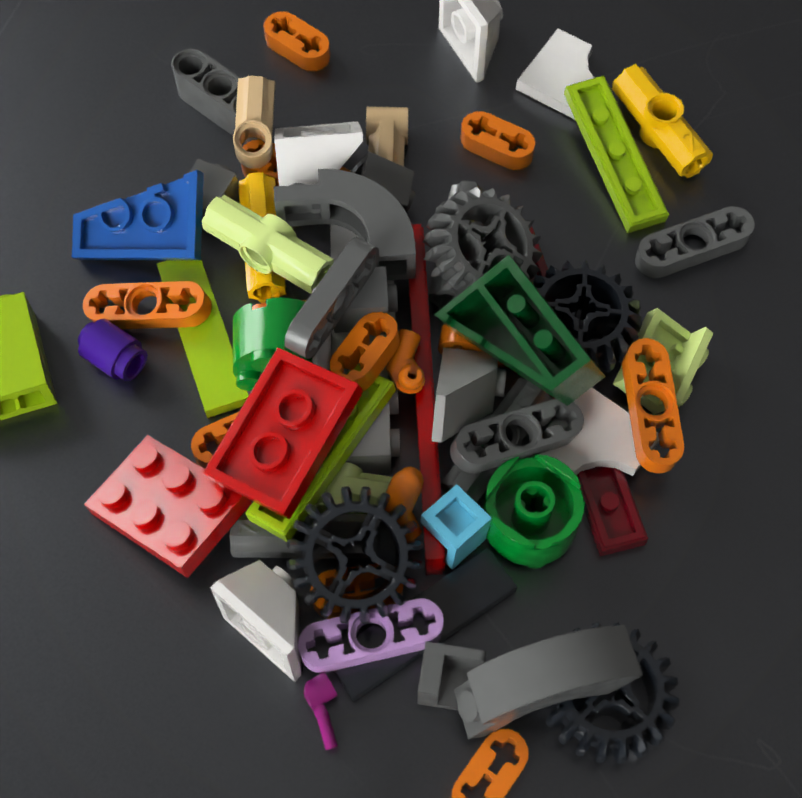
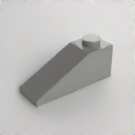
M443 348L435 399L433 442H443L458 433L464 426L475 423L493 412L494 396H504L506 369H498V361L483 351Z

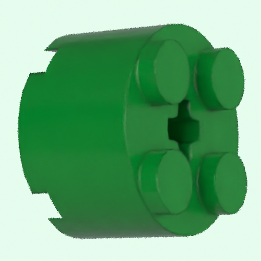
M292 298L266 299V307L252 310V303H249L237 310L233 316V373L236 377L238 388L252 391L277 348L312 363V358L306 359L287 349L284 345L287 330L292 320L305 304V301Z
M535 455L534 458L523 459L516 457L509 459L499 466L489 480L483 509L492 517L486 538L494 550L505 559L532 569L542 568L564 555L574 542L584 514L581 484L576 474L563 462L547 455ZM533 508H535V509L539 510L540 512L535 511L534 513H532V512H530V511H532Z

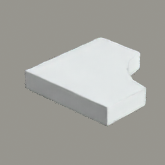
M557 29L518 78L516 90L575 120L564 92L568 85L594 78L588 69V59L591 55L592 45Z
M590 388L574 401L584 417V425L580 433L566 446L537 454L558 459L566 464L576 475L580 471L594 467L617 468L633 476L641 466L636 458L629 413L594 388ZM555 418L548 427L561 425L565 429L568 423L566 420ZM656 432L657 437L650 450H654L659 444L658 432Z

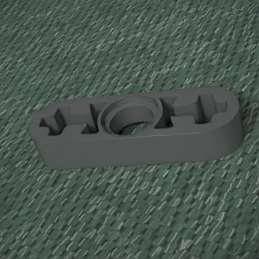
M730 206L647 235L639 244L635 264L642 274L651 278H661L742 249L747 245L755 227L754 219L747 210ZM726 224H729L731 228L724 230ZM739 227L741 230L737 233L734 229ZM688 235H697L705 241L706 247L703 249H692L685 244L683 238ZM653 251L657 256L665 254L664 259L660 261L657 256L649 257V252Z
M354 237L348 242L292 320L284 341L287 349L306 359L312 358L318 352L373 273L379 258L378 247L358 237Z
M552 399L464 426L451 444L450 455L454 464L462 471L480 473L499 467L509 459L519 457V459L528 458L568 445L582 430L584 417L582 411L574 402L566 406L557 399ZM554 416L558 420H566L568 423L565 429L561 425H554L546 428L542 433L541 427L547 425ZM509 425H519L524 428L529 435V444L517 446L511 443L506 436V427ZM493 437L494 444L487 446L479 458L475 451L467 452L465 450V446L470 440L474 446L488 443Z

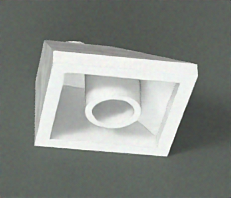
M440 0V31L476 82L483 80L499 38L500 20L503 18V11L499 1Z
M359 122L275 128L274 141L279 186H288L293 183L319 184L318 169L339 170L363 142V132Z
M258 560L217 580L210 588L223 618L288 677L296 682L302 675V668L298 650L300 606L292 584L293 578L279 566H275L271 570L261 560Z

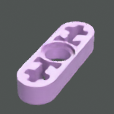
M422 598L405 601L402 606L398 604L387 605L389 615L385 618L380 616L377 608L368 610L370 615L369 623L380 625L386 632V639L383 644L373 649L363 647L356 638L358 630L365 625L359 619V612L351 614L347 624L341 623L340 617L318 621L308 625L301 632L298 640V650L303 664L311 671L317 673H327L424 650L426 641L433 643L439 641L443 632V614L434 602ZM417 613H422L424 620L434 621V623L428 625V634L419 635L416 628L401 630L402 641L394 643V627L390 620L391 618L398 617V628L412 624L413 615ZM348 629L349 644L353 653L345 655L344 644L330 647L328 650L329 657L325 659H319L316 651L308 652V649L315 646L316 637L325 636L327 643L342 641L340 630Z

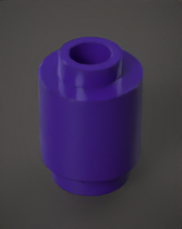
M99 319L96 322L88 323L81 330L78 337L79 355L113 379L131 381L142 371L146 364L148 354L142 349L141 342L107 319Z

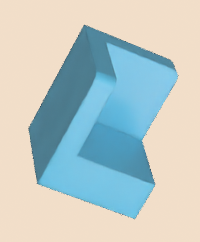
M456 484L421 515L420 523L448 550L445 563L451 569H454L486 540L492 517Z

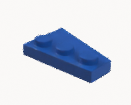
M195 170L184 174L181 179L167 184L159 183L148 187L147 191L125 199L117 198L73 214L72 258L78 260H201L204 173Z

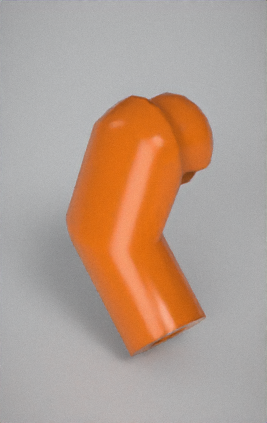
M400 329V345L387 363L386 371L399 391L406 394H414L422 389L425 382L424 372L414 360L421 337L413 331Z
M404 467L395 473L385 492L390 495V499L384 510L390 513L395 506L402 504L405 506L406 511L397 520L399 525L408 521H415L418 525L415 531L405 535L407 541L414 540L422 533V529L412 512L421 493L424 481L422 473L415 467Z

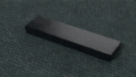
M487 548L411 600L419 598L428 599L440 608L444 619L443 632L437 642L440 644L515 593L517 585L490 549ZM417 613L413 615L412 624L398 628V617L391 618L390 620L394 627V643L402 641L401 630L416 628L419 635L428 634V625L434 623V621L424 620L422 613ZM375 623L358 634L356 638L363 647L373 649L383 644L386 639V632L380 625ZM349 641L344 644L345 655L353 653ZM424 650L333 672L353 702H355L424 655Z

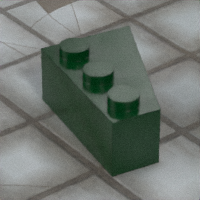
M510 255L506 256L434 314L453 332L566 406L570 405L606 377Z

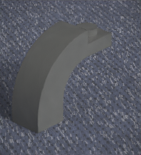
M318 169L319 184L293 183L288 186H274L276 216L286 221L290 226L332 224L344 227L355 233L360 239L379 248V258L375 267L386 266L387 280L416 278L415 238L410 219L400 202L380 184L353 172L336 169Z
M625 625L591 628L552 637L503 654L467 672L468 681L456 687L454 692L458 702V711L463 719L468 739L485 737L523 715L556 703L576 698L609 694L643 676Z

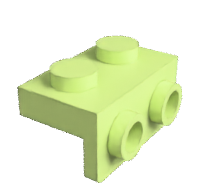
M655 308L647 312L638 336L639 339H654L666 348L670 359L677 405L680 407L690 397L693 390L691 382L695 373L709 355L707 347L713 332L704 327L690 333L660 309ZM640 355L636 362H643L645 364L647 373L643 381L645 383L649 381V371L654 363L647 362L645 355ZM621 366L613 385L626 393ZM653 395L641 397V405L653 414L665 411L664 404L658 397Z

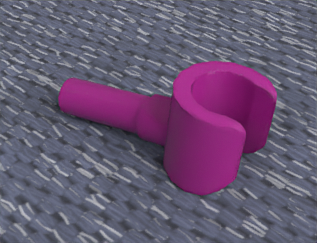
M320 673L306 682L304 696L314 711L315 718H317L325 750L338 747L329 712L324 704L337 697V693L325 673Z

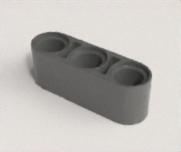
M188 48L179 51L172 58L171 65L180 98L233 136L236 122L238 78L240 77L201 50ZM250 137L246 139L243 143L246 144L252 140H258L260 138Z

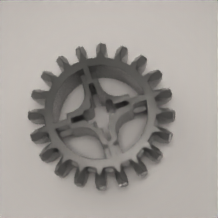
M475 187L465 193L463 191L454 193L448 201H443L436 208L435 214L426 225L430 231L425 235L423 243L431 249L426 252L424 260L435 262L436 268L432 270L430 277L442 276L445 280L442 291H449L453 288L456 290L457 297L484 275L482 274L483 270L489 271L508 255L511 256L530 280L536 277L540 269L535 263L540 260L543 253L534 248V246L538 244L541 236L531 234L529 229L532 227L534 220L525 221L520 215L523 206H516L515 208L510 206V194L497 199L494 188L485 190L482 193L478 187ZM462 220L478 221L483 223V226L477 225L474 222L469 225Z

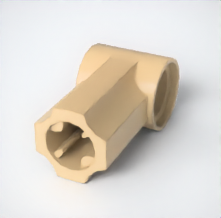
M262 76L238 78L233 143L238 161L251 169L267 165L273 154L275 81ZM250 137L260 138L265 143L263 148L257 152L246 151L242 148V144Z
M367 107L366 144H369L368 151L403 167L404 145H408V108Z

